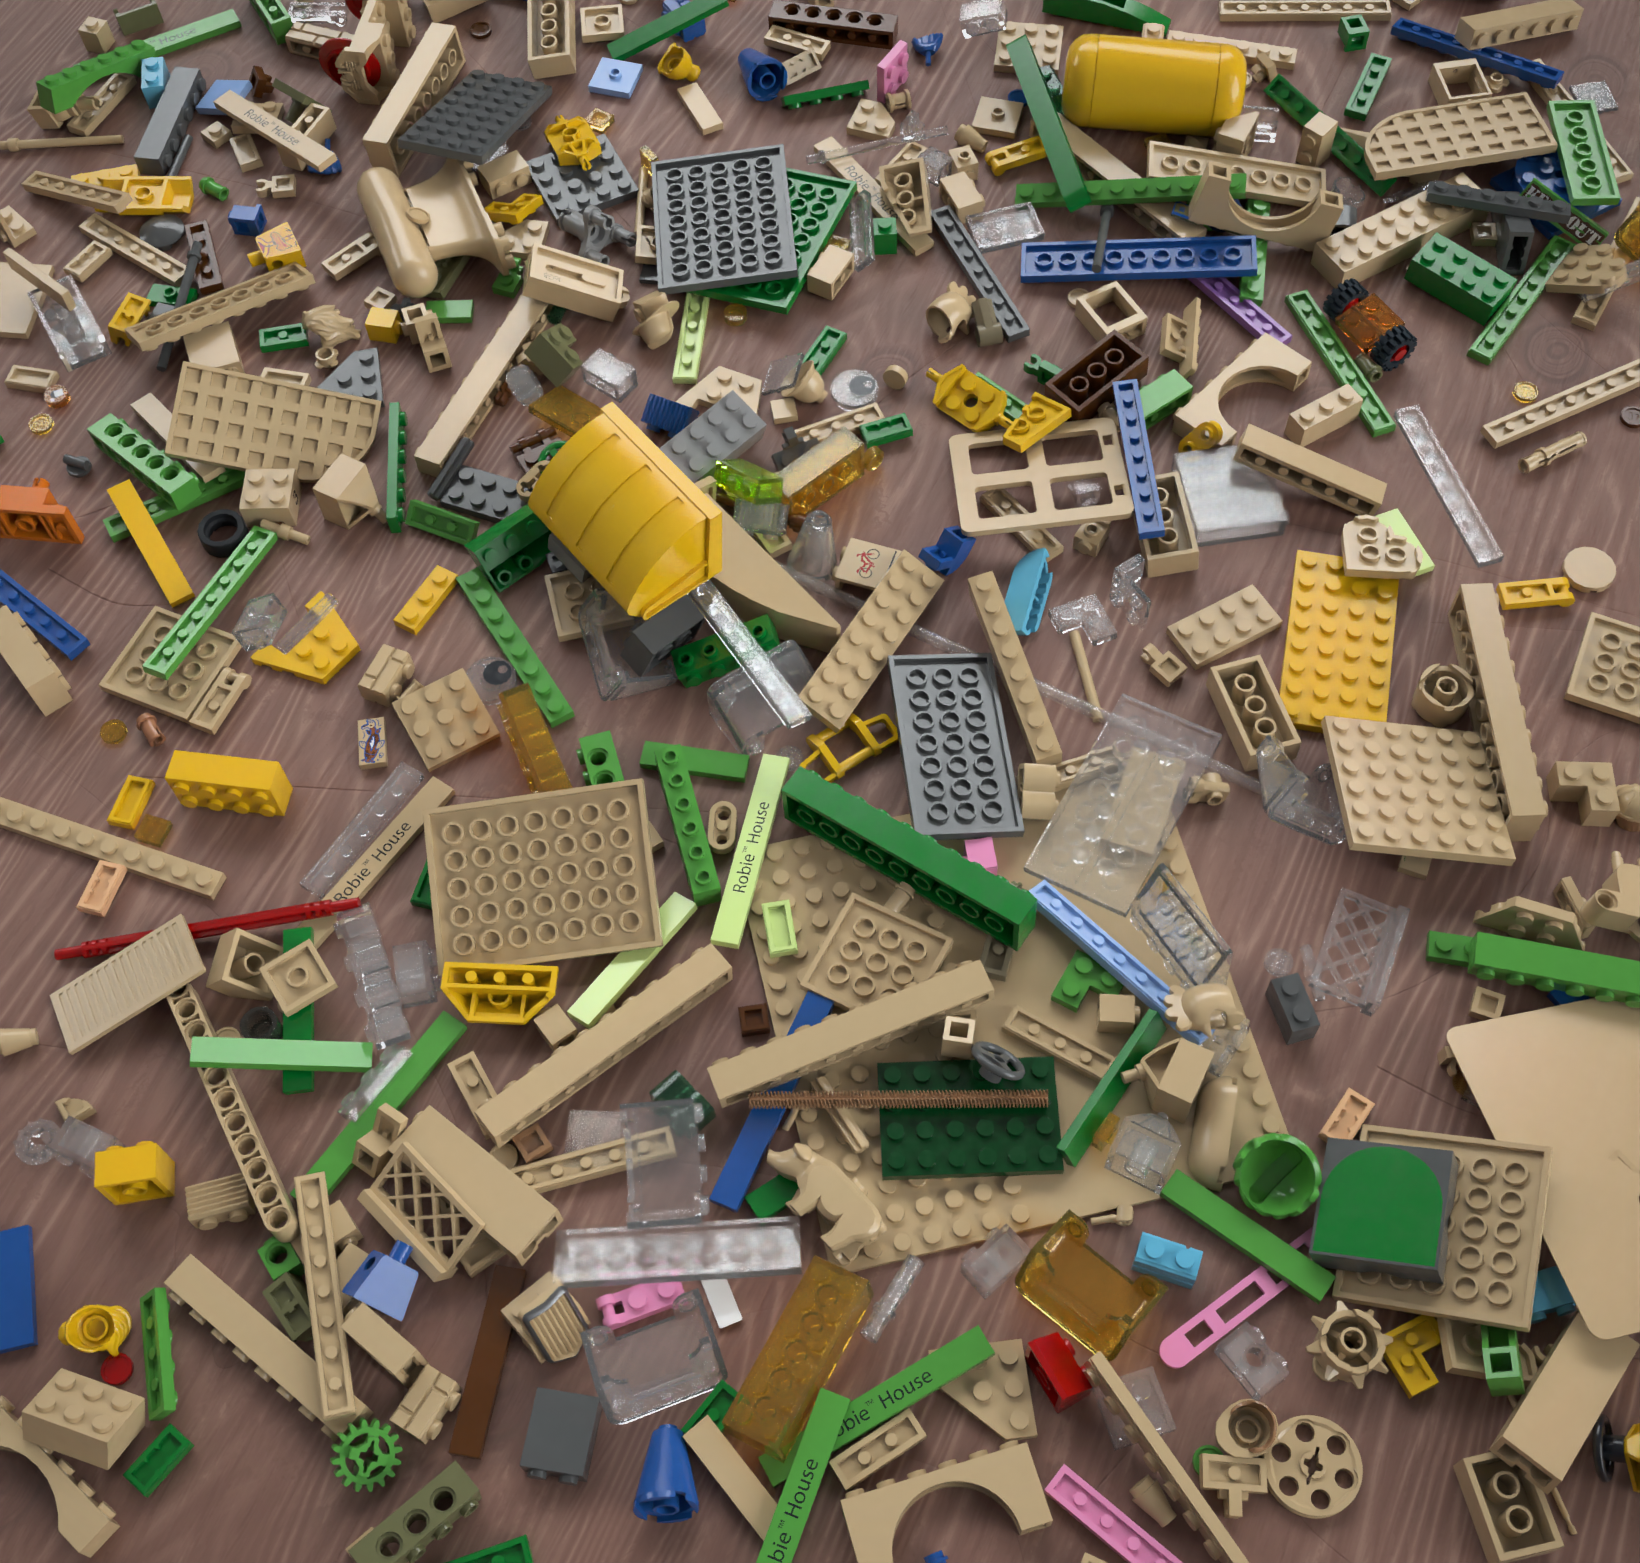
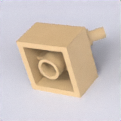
M341 453L312 488L324 519L348 530L368 514L371 517L375 516L381 523H386V513L381 509L382 506L379 504L366 464Z
M1178 1038L1142 1057L1139 1064L1134 1065L1133 1069L1121 1072V1078L1124 1084L1136 1080L1139 1082L1143 1081L1151 1109L1185 1124L1208 1073L1215 1052L1184 1038Z

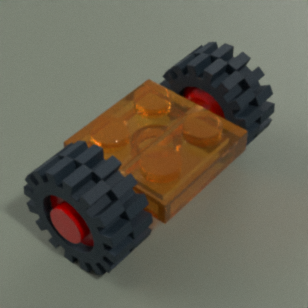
M1353 278L1344 280L1343 284L1339 283L1337 289L1333 288L1332 294L1326 297L1328 300L1323 303L1324 312L1365 354L1371 351V359L1380 365L1382 370L1386 372L1387 370L1392 371L1393 367L1395 369L1398 368L1400 363L1403 364L1404 360L1411 356L1410 353L1414 352V347L1417 346V338L1405 328V322L1375 293L1369 296V292Z

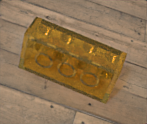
M843 426L838 431L832 432L828 438L818 445L812 446L804 455L795 458L784 469L775 472L769 478L771 509L789 515L798 514L799 512L809 515L865 475L864 442Z

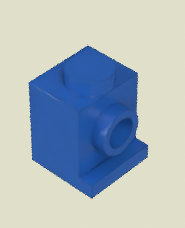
M257 204L256 207L234 205L228 214V222L231 224L234 234L257 237L262 234L267 223L261 204Z

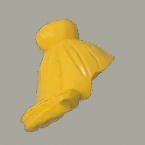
M676 43L668 47L657 67L658 73L665 75L669 79L680 80L686 78L690 82L696 81L701 71L698 65L692 63L691 56L686 49L677 46Z
M85 1305L76 1310L67 1321L62 1323L58 1330V1339L62 1344L70 1345L83 1353L106 1350L110 1355L116 1357L119 1355L118 1347L126 1339L132 1328V1318L129 1312L121 1306Z

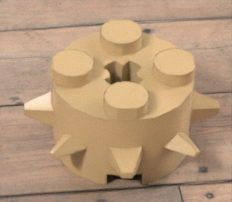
M1337 1301L1335 1312L1327 1319L1312 1316L1311 1320L1318 1328L1314 1343L1306 1346V1351L1314 1354L1319 1365L1326 1371L1324 1377L1326 1380L1329 1381L1335 1377L1345 1382H1353L1357 1389H1363L1364 1377L1372 1370L1385 1374L1388 1373L1389 1370L1382 1362V1357L1386 1346L1393 1343V1338L1381 1333V1326L1373 1318L1374 1311L1372 1309L1366 1312L1359 1309L1348 1310L1343 1301ZM1347 1341L1353 1344L1351 1349L1346 1346L1345 1343Z

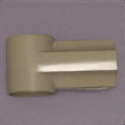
M985 297L972 302L971 308L976 325L975 337L978 347L1003 343L1002 327L1000 322L996 320L992 300Z

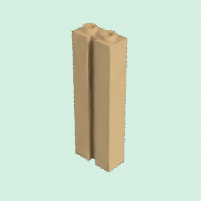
M430 1105L424 1111H420L415 1115L412 1124L395 1141L392 1140V1145L387 1149L391 1156H393L402 1142H408L482 1219L486 1225L480 1232L521 1266L539 1248L537 1245L544 1237L548 1238L563 1221L559 1210ZM405 1154L401 1160L402 1167L408 1172H412L411 1159ZM421 1175L420 1182L431 1190L430 1179L426 1175ZM440 1196L450 1206L449 1199L446 1196Z
M1577 1310L1569 1318L1526 1388V1394L1521 1396L1489 1450L1509 1466L1513 1467L1516 1464L1526 1472L1524 1477L1548 1495L1562 1482L1640 1344L1629 1337V1335L1609 1340H1602L1593 1336L1587 1329L1579 1310Z

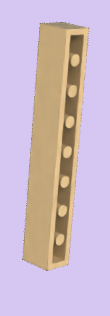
M993 571L968 578L970 598L1033 764L1054 765L1062 762L1060 745Z
M192 1254L165 1280L164 1283L172 1289L168 1296L181 1307L185 1302L193 1308L189 1314L201 1325H204L206 1321L213 1325L214 1329L210 1333L223 1344L230 1340L236 1346L232 1352L243 1362L247 1363L250 1359L258 1365L254 1371L267 1383L272 1378L279 1383L280 1386L276 1391L285 1399L291 1402L295 1397L302 1404L298 1410L312 1422L316 1417L325 1424L321 1430L334 1442L339 1438L338 1432L344 1434L349 1432L348 1423L359 1427L360 1418H364L367 1421L374 1413L354 1395L356 1415L324 1422L316 1361Z

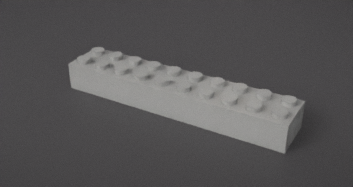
M732 390L659 449L693 483H696L710 475L715 477L762 439L767 424ZM551 533L548 540V549L581 583L585 582L592 575L562 542Z

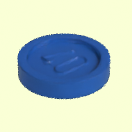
M1016 89L1008 94L1009 101L1024 103V107L1028 105L1023 90Z

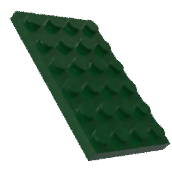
M1053 1056L1018 1058L1025 1068L1024 1077L1020 1080L1002 1078L998 1084L986 1080L979 1074V1069L982 1065L976 1059L877 1063L878 1090L880 1093L883 1090L884 1094L886 1090L888 1093L889 1090L892 1093L893 1090L895 1093L898 1090L899 1094L901 1090L903 1093L904 1090L907 1093L908 1090L910 1093L913 1090L915 1094V1090L918 1093L919 1090L922 1093L923 1090L925 1093L927 1090L929 1093L930 1090L933 1093L934 1090L937 1093L938 1090H940V1093L942 1090L944 1093L945 1090L948 1093L949 1090L951 1092L958 1090L959 1093L962 1090L964 1093V1090L966 1092L968 1090L970 1092L971 1090L974 1092L975 1090L978 1092L979 1090L981 1092L983 1090L985 1092L986 1090L989 1092L990 1090L993 1092L994 1090L996 1092L998 1090L1000 1092L1001 1090H1004V1092L1005 1090L1008 1092L1009 1090H1015V1092L1016 1090H1019V1092L1020 1090L1023 1092L1024 1090H1030V1092L1031 1090H1034V1092L1037 1090L1039 1092V1090L1043 1091L1044 1089L1046 1092L1048 1089V1107L1046 1104L1045 1107H1043V1104H1041V1107H1039V1104H1037V1107H1035V1104L1033 1107L1030 1104L1029 1108L1028 1104H1026L1025 1108L1024 1104L1022 1108L1020 1104L1018 1108L1016 1104L1014 1108L1013 1104H1011V1108H1009V1104L1007 1108L1005 1104L1003 1108L1001 1104L999 1108L997 1104L996 1108H994V1104L992 1108L990 1104L988 1108L986 1104L984 1108L982 1104L981 1108H979V1104L977 1108L975 1104L973 1108L971 1104L969 1108L968 1105L964 1108V1104L962 1108L960 1104L958 1108L956 1104L955 1108H953V1105L949 1108V1104L947 1108L945 1104L943 1108L941 1104L940 1108H938V1105L936 1108H934V1105L931 1108L930 1104L928 1108L926 1105L925 1108H923V1105L921 1108H919V1105L917 1108L915 1105L914 1108L911 1105L910 1108H908V1105L906 1108H904V1105L902 1108L900 1105L899 1108L897 1106L893 1108V1105L891 1108H889V1105L888 1108L885 1105L884 1108L880 1106L882 1181L1063 1174V1155L1056 1148L1061 1141ZM1007 1063L1011 1071H1016L1010 1063Z

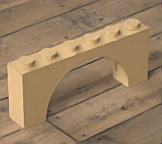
M1208 161L1189 204V221L1196 224L1213 226L1220 230L1225 229L1237 232L1241 235H1256L1257 238L1264 239L1265 241L1269 240L1285 246L1314 251L1317 242L1330 236L1344 210L1343 195L1320 189L1310 203L1293 213L1273 217L1256 215L1240 207L1232 198L1229 191L1231 166Z
M1265 332L1259 339H1254L1246 351L1240 352L1229 366H1224L1214 380L1210 379L1200 393H1195L1190 398L1188 404L1176 410L1173 415L1172 431L1184 438L1201 423L1211 420L1216 421L1222 427L1223 436L1221 441L1206 454L1216 461H1220L1234 447L1237 431L1225 421L1220 412L1218 404L1220 399L1231 389L1252 382L1273 383L1294 391L1308 378L1312 361ZM1205 431V436L1207 438H1209L1208 431Z
M1018 1440L1009 1441L1000 1445L999 1451L988 1454L987 1450H980L970 1454V1460L957 1463L956 1459L940 1463L938 1470L926 1473V1469H920L907 1474V1480L896 1483L895 1479H888L877 1483V1489L864 1492V1489L860 1488L846 1493V1499L840 1500L857 1563H893V1540L902 1517L921 1497L943 1488H969L989 1496L1009 1514L1020 1536L1051 1526L1053 1519L1027 1442L1019 1444Z

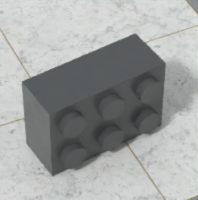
M689 592L649 618L645 623L641 621L636 623L629 631L631 635L623 642L624 648L620 656L642 678L670 657L672 650L680 648L694 639L709 613Z

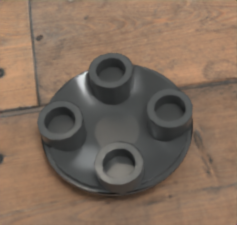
M171 214L157 215L148 219L139 231L141 240L155 248H159L161 251L170 250L172 244L176 243L186 234L183 221Z

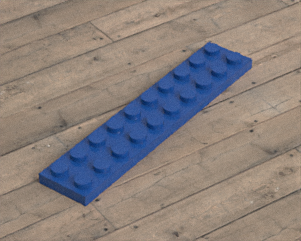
M1256 235L1106 240L1102 268L1099 273L1092 271L1097 240L1022 243L1021 283L1257 276L1258 270Z

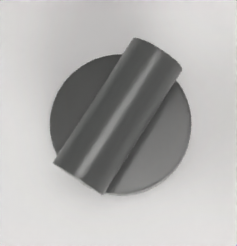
M404 297L401 304H393L391 309L398 310L404 321L401 309L413 306L414 303H411L410 298Z
M69 454L63 456V463L67 464L66 470L70 476L79 478L90 472L92 464L88 458L84 456L75 457Z

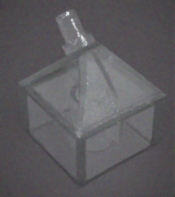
M1159 1112L1158 1114L1148 1113L1125 1117L1109 1149L1104 1168L1160 1195L1182 1145L1174 1128L1168 1121V1116L1164 1112Z

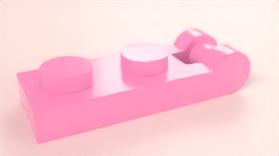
M677 1270L596 1299L597 1308L599 1311H602L604 1316L602 1324L605 1331L620 1328L688 1302ZM623 1304L625 1312L616 1314L614 1307Z

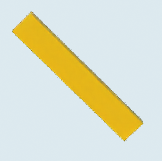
M130 479L107 489L108 494L172 608L195 597Z

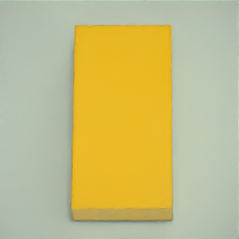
M128 775L107 818L109 825L135 830L156 785L154 781Z

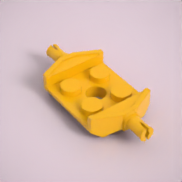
M557 115L555 117L556 124H548L544 133L546 142H550L558 157L559 165L581 164L583 170L587 171V168L590 170L591 163L589 161L602 154L600 143L588 122L580 116L565 120L562 115Z
M960 364L944 375H941L933 368L928 369L930 372L927 371L925 376L937 384L933 398L935 407L974 433L988 431L994 425L998 426V424L1005 429L1010 427L1013 421L1003 414L1007 405L1005 391H999L967 370L963 364ZM968 399H978L977 404L975 406L966 407V401Z

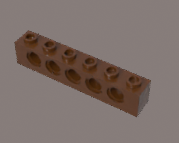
M774 0L768 16L769 29L772 25H776L835 43L891 50L895 45L898 35V15Z

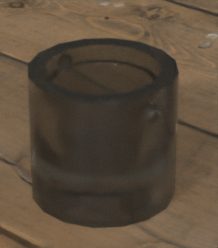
M267 1006L252 1008L243 1015L239 1028L244 1038L283 1039V1024Z

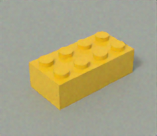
M174 750L165 775V780L182 805L189 808H196L197 806L208 807L215 811H221L222 809L234 810L240 814L252 812L260 813L266 817H273L274 815L285 816L293 790L284 770L277 761Z

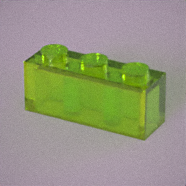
M742 458L716 461L714 479L717 480L718 487L755 505L782 502L783 477Z

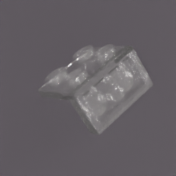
M1138 553L1114 568L1109 598L1115 608H1119L1126 615L1131 625L1143 631L1146 629L1151 600L1140 589L1145 559Z

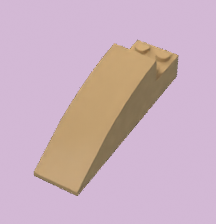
M705 493L722 511V571L696 587V589L733 614L745 619L746 622L768 614L781 640L829 653L840 638L841 625L711 496Z

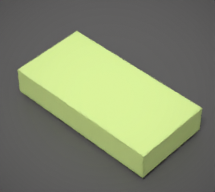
M789 899L761 904L770 958L798 954Z

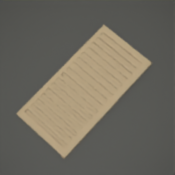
M179 914L50 995L69 1054L74 1055L206 972L185 917L182 914Z

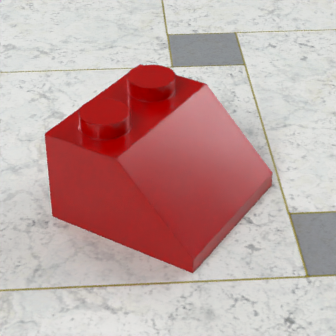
M1055 1332L1028 1342L1024 1356L1026 1363L1057 1414L1089 1396L1092 1386L1084 1374V1371L1087 1369L1084 1366L1079 1367L1073 1357L1076 1353L1067 1338L1062 1339L1060 1334Z

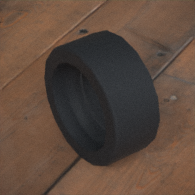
M220 509L209 513L199 523L197 530L204 549L210 555L217 558L230 557L249 533L243 518L237 512L229 509ZM224 526L237 527L235 534L227 540H210V536L218 528Z

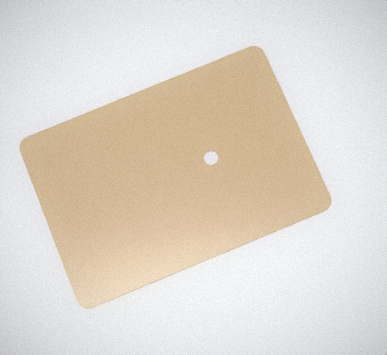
M1591 998L1451 1028L1446 1035L1447 1043L1494 1139L1552 1147L1553 1157L1542 1237L1587 1329L1593 1336L1602 1340L1640 1332V1174L1632 1171L1620 1158H1617L1615 1161L1608 1159L1609 1156L1619 1149L1640 1170V1008L1629 1007L1624 1002H1601Z

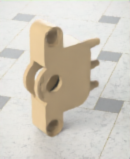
M1613 851L1611 853L1613 873L1602 884V889L1597 890L1581 907L1580 913L1589 924L1628 933L1640 943V926L1638 924V919H1640V858L1637 860L1638 865L1624 864L1621 853Z

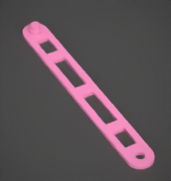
M1313 1227L1289 1245L1297 1249L1305 1244L1310 1248ZM1260 1266L1166 1337L1159 1347V1356L1162 1362L1174 1369L1184 1367L1287 1288L1289 1284L1283 1280L1276 1284L1267 1273L1269 1270ZM1255 1282L1264 1295L1225 1324L1216 1310L1251 1283ZM1204 1321L1213 1334L1196 1347H1193L1185 1334Z

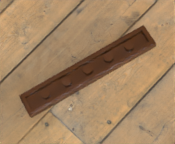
M501 1265L495 1266L448 1451L450 1455L478 1460L482 1458L513 1332L512 1326L502 1316L500 1310L522 1293L527 1275L525 1269Z

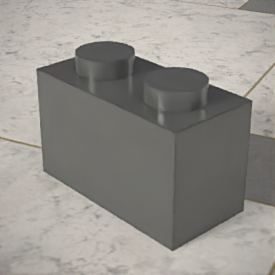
M1299 973L1272 979L1265 995L1286 1045L1314 1038L1320 1022Z

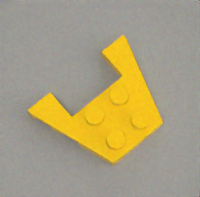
M320 591L305 605L307 612L321 622L286 655L266 642L250 657L255 665H267L272 670L279 672L284 670L294 673L296 677L325 685L361 650L359 644L325 594Z

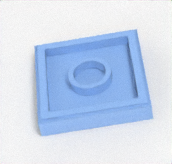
M216 80L195 109L199 114L227 115L217 109L213 101L228 90L245 98L253 86L249 80Z

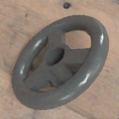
M978 1041L972 1045V1055L982 1065L979 1069V1074L986 1080L998 1084L1002 1078L1020 1080L1024 1077L1025 1068L1023 1064L1006 1049L985 1041ZM1007 1063H1010L1016 1071H1011Z

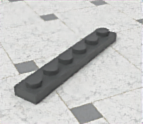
M1429 181L1426 192V201L1563 224H1568L1571 217V204L1562 200L1550 201L1537 196L1525 197L1513 192L1500 193L1492 189L1471 188L1468 185H1451L1444 181Z

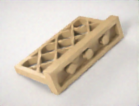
M402 1142L369 1189H363L357 1198L395 1241L399 1240L413 1247L410 1257L433 1282L453 1277L458 1270L456 1264L486 1225L408 1142ZM405 1154L411 1159L412 1172L402 1173L401 1160ZM421 1175H426L430 1179L431 1193H421ZM412 1176L413 1194L403 1195L402 1177ZM394 1177L395 1195H389L382 1186L388 1178ZM440 1196H446L449 1199L450 1214H441ZM422 1197L432 1198L433 1215H423ZM405 1198H414L415 1216H409L405 1212ZM459 1217H466L473 1225L467 1235H460ZM441 1218H451L452 1235L442 1236ZM423 1219H433V1237H428L424 1232ZM443 1240H453L454 1253L450 1258L443 1253Z

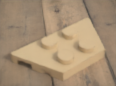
M1519 896L1507 899L1506 902L1491 905V910L1487 913L1481 910L1475 912L1473 923L1506 932L1512 937H1523L1538 943L1585 951L1586 943L1581 941L1582 931L1580 926L1577 925L1578 920L1573 912Z

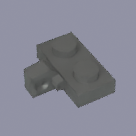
M792 426L783 429L782 436L785 440V443L782 444L783 450L771 456L781 479L826 461L825 454L817 437L804 442L803 437L797 438Z

